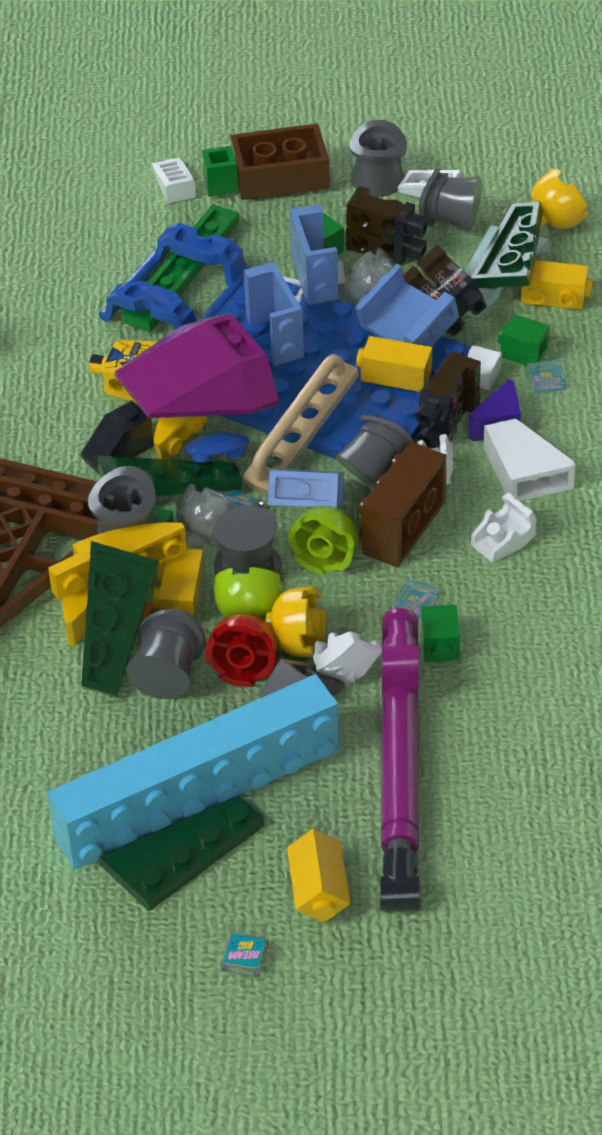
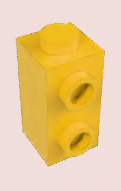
M535 260L531 284L521 288V303L583 310L585 297L591 298L593 290V279H588L589 266Z
M369 336L365 348L359 349L356 359V366L361 368V381L420 392L423 387L426 388L432 373V347Z
M187 549L186 552L179 554L177 557L159 564L158 578L161 586L154 588V608H159V611L179 609L190 613L196 618L205 575L203 550Z
M312 828L287 847L294 904L297 911L324 923L351 904L341 841Z

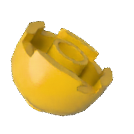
M552 168L535 183L532 189L531 202L540 201L543 209L541 226L547 223L553 229H570L590 216L587 211H584L588 205L572 182L569 185L563 183L559 179L562 173Z
M297 587L286 590L276 599L271 612L266 614L265 622L272 628L277 638V646L291 656L313 657L315 642L318 640L325 643L327 617L326 609H319L317 598L323 596L318 587Z

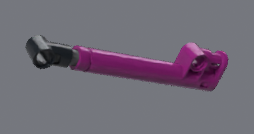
M406 608L391 609L383 615L381 848L384 852V876L380 877V911H419V876H416V852L419 848L418 617L413 611Z

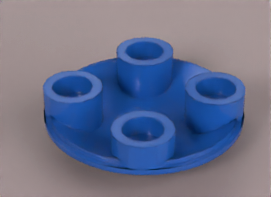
M214 432L192 440L184 446V450L193 456L194 462H207L213 459V455L226 454L228 458H237L246 455L245 447L250 443V439L235 433Z

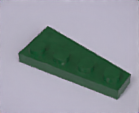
M540 201L512 203L471 276L478 288L495 289L498 287L530 286L543 216Z
M97 456V468L101 478L119 467H138L151 478L156 496L242 490V477L236 464L233 462H194L193 460Z
M91 541L82 688L117 698L159 567L158 560Z
M238 795L99 856L100 866L150 911L264 827V817Z

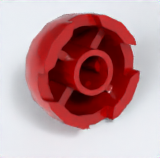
M238 613L222 619L213 628L205 647L207 664H211L213 669L219 673L218 678L221 681L233 686L250 687L254 685L255 681L261 680L266 676L268 678L273 671L278 657L277 638L272 628L264 620L252 614Z

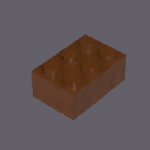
M318 123L230 135L237 166V184L241 200L330 188L329 157Z
M410 441L402 452H398L395 455L386 474L382 473L379 476L374 490L369 496H364L359 506V514L361 515L359 538L362 539L363 555L399 568L446 503V454Z

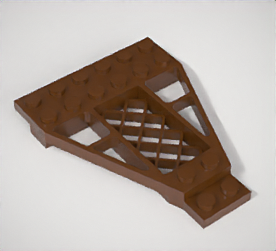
M0 458V526L3 530L0 532V545L10 542L12 546L0 551V627L51 587L48 567L74 556L73 550L60 561L34 555L45 534L53 532L82 540L97 535L98 518L89 509L88 497L98 481ZM13 522L21 525L9 528L7 523ZM23 537L20 543L18 544L16 539ZM9 561L6 567L4 568L2 563ZM34 570L43 573L7 602L24 571Z

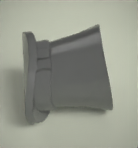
M386 120L369 121L359 127L350 139V152L356 157L351 182L356 189L358 186L370 189L371 196L384 197L397 192V187L405 177L401 165V157L406 153L407 140L403 132L395 124Z
M436 168L422 191L419 200V215L428 217V226H434L435 221H444L471 231L481 199V177H448V173H441V168Z
M362 415L360 420L366 423L360 429L361 432L335 456L340 464L350 473L375 487L379 476L382 473L386 474L391 467L395 455L398 452H402L410 441L413 442L406 430L390 420Z
M123 466L108 472L94 485L89 494V509L98 518L97 535L128 526L159 523V518L154 512L156 502L154 484L148 474L138 467Z
M241 506L224 512L215 520L212 532L220 548L214 562L215 576L219 572L233 568L232 575L249 574V567L267 569L279 574L282 563L278 553L272 549L277 529L276 519L272 513L257 506Z
M179 609L160 610L149 615L141 622L138 630L141 646L129 661L126 671L130 682L142 693L155 698L172 699L180 697L189 690L192 661L201 657L206 646V638L201 624L190 613Z

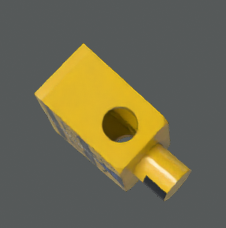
M117 340L114 342L108 356L91 355L89 372L103 376L104 391L107 394L131 401L133 398L114 376L115 371L158 341Z

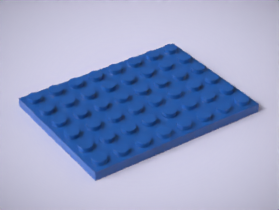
M244 282L215 315L232 314L265 352L278 396V404L276 406L251 414L219 416L269 434L326 357L336 354L341 356L345 363L356 367L359 376L306 447L307 449L337 460L335 455L361 432L360 429L366 423L360 420L362 415L376 416L398 424L407 431L413 441L419 433V423L416 421V412L419 409V392L361 381V368L356 366L358 351L360 348H365L369 336H378L361 327L355 305L341 300L307 305L303 293V298L298 303L302 308L304 357L276 366L273 365L271 357L270 321L250 326L246 319ZM286 282L294 296H296L301 286ZM441 336L432 346V373L426 388H428L430 380L451 351L468 356L472 346ZM326 384L320 388L319 392L325 395L331 394L337 387L333 384ZM308 408L301 416L306 419H312L318 415L319 411L315 408ZM295 432L289 433L283 440L295 443L300 439L301 435Z

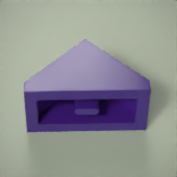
M508 379L469 414L468 438L470 440L483 441L485 425L511 419H517L521 422V411L514 381Z

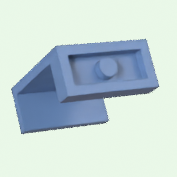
M321 205L289 209L291 259L307 305L338 300L336 247L324 249L323 211Z
M270 262L244 270L246 319L250 326L270 321L273 365L276 366L303 358L302 308L275 263Z
M397 264L380 278L378 284L367 295L363 296L355 307L361 327L379 338L432 347L459 318L456 301L453 296L444 292L435 300L407 284L404 280L402 269Z
M282 468L269 470L268 505L332 506L335 508L343 506L345 472Z

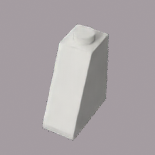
M511 419L484 426V451L505 494L509 492L517 500L523 501L574 489V461L517 419Z

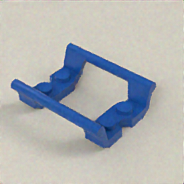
M182 223L170 225L158 238L157 248L127 282L118 284L106 298L107 305L99 313V317L102 321L109 322L122 307L134 312L149 309L151 310V318L174 325L175 330L182 325L198 321L194 316L193 309L183 299H180L177 293L144 282L170 250L177 255L207 265H224L227 287L199 320L214 317L244 282V270L249 269V267L246 266L243 250L233 240L215 234L210 237L198 236L197 228Z

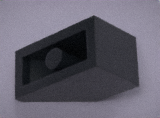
M133 400L104 415L82 450L81 458L99 474L97 456L135 457L154 446L152 419L148 418Z

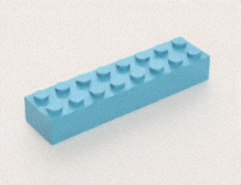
M315 674L52 789L47 794L54 838L75 870L86 864L89 865L97 862L99 856L238 795L261 788L268 782L286 774L295 773L301 767L319 759H326L339 751L338 703Z

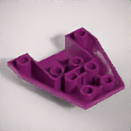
M232 314L209 317L180 326L117 369L114 375L148 418L251 414L278 404V396L267 355Z

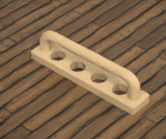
M331 354L326 357L258 448L253 458V463L242 477L245 485L268 495L269 470L292 468L358 378L359 374L356 367L345 363L339 355ZM326 384H333L337 387L331 394L325 395L319 392L320 388ZM308 408H315L319 411L318 415L312 419H306L301 416ZM295 432L301 435L300 439L295 443L283 441L284 437L289 433ZM272 457H279L283 460L282 464L276 468L266 466L267 460Z

